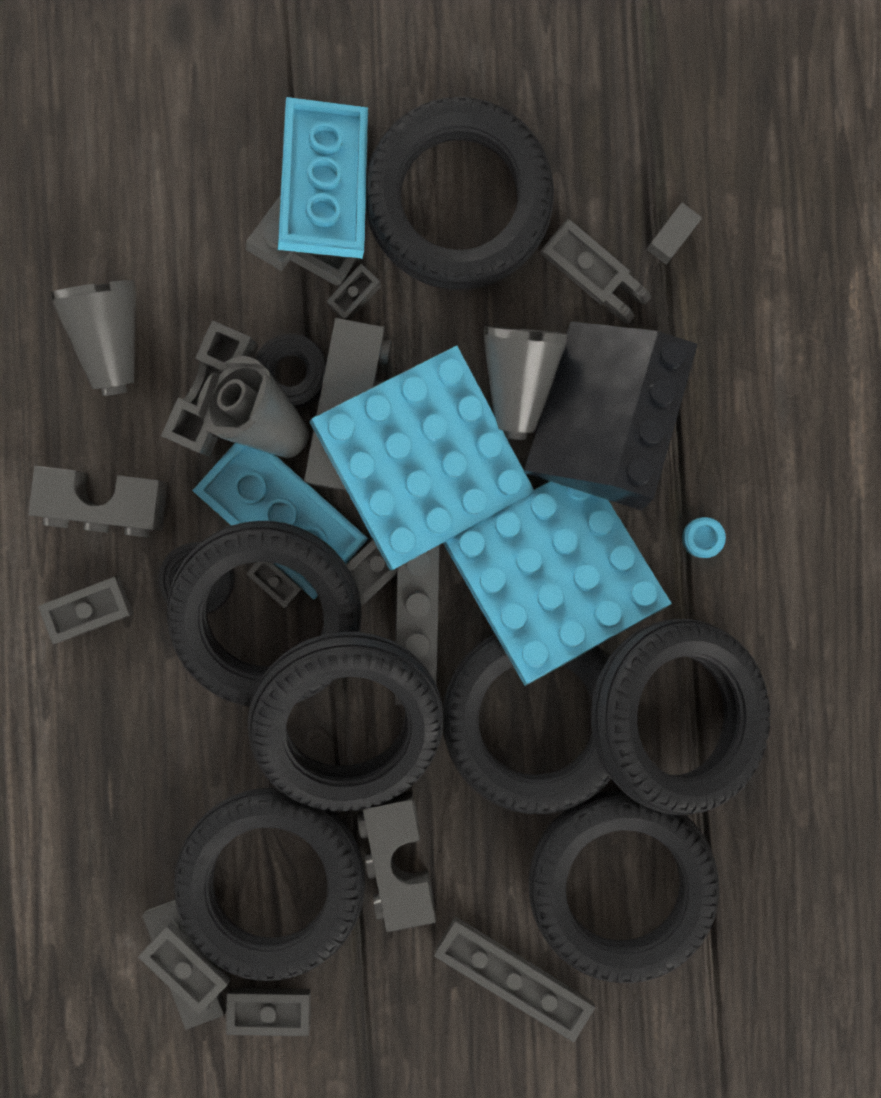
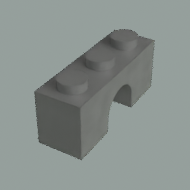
M212 320L195 358L199 362L196 379L186 397L177 399L162 432V437L205 456H211L218 437L213 436L204 429L203 419L198 416L197 404L199 394L206 380L213 372L219 376L228 368L224 364L228 360L241 356L254 358L259 345L250 336Z
M34 466L28 515L43 517L42 525L68 528L69 520L84 522L83 530L109 533V525L125 527L124 535L148 538L150 530L163 531L168 482L117 475L116 489L113 497L107 503L98 506L92 502L87 493L88 473Z
M413 791L401 793L387 802L363 809V813L357 815L361 838L369 839L371 853L365 854L369 879L376 878L379 893L373 894L377 920L384 919L386 932L436 923V908L428 870L408 873L401 870L393 859V853L398 847L406 843L420 841L421 830Z

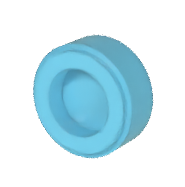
M708 517L696 518L690 521L682 533L684 548L689 554L698 558H710L717 555L724 547L726 540L722 525Z

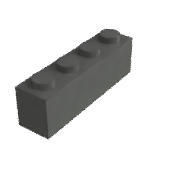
M335 318L317 416L384 382L378 380L381 364L388 365L392 347V340L386 339L384 327ZM314 431L304 482L310 485L347 491Z

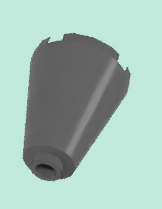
M135 280L111 281L109 284L98 285L88 284L50 292L54 308L92 389L101 388L102 396L128 392L126 384L134 383Z
M485 326L483 336L493 414L496 417L499 430H503L506 438L525 440L527 439V433L536 432L566 345L567 334L534 329Z
M247 356L232 358L224 363L228 368L219 376L213 372L208 377L199 394L197 404L198 416L203 419L205 425L203 427L207 432L215 437L284 458L294 457L305 448L309 439L308 426L268 369L257 359Z

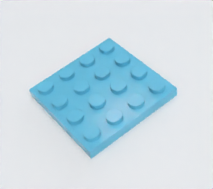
M458 346L310 420L313 430L390 571L535 492L528 477L523 473L524 470L504 432L499 430L496 417Z
M551 481L535 489L534 493L443 542L524 686L672 604L609 500Z

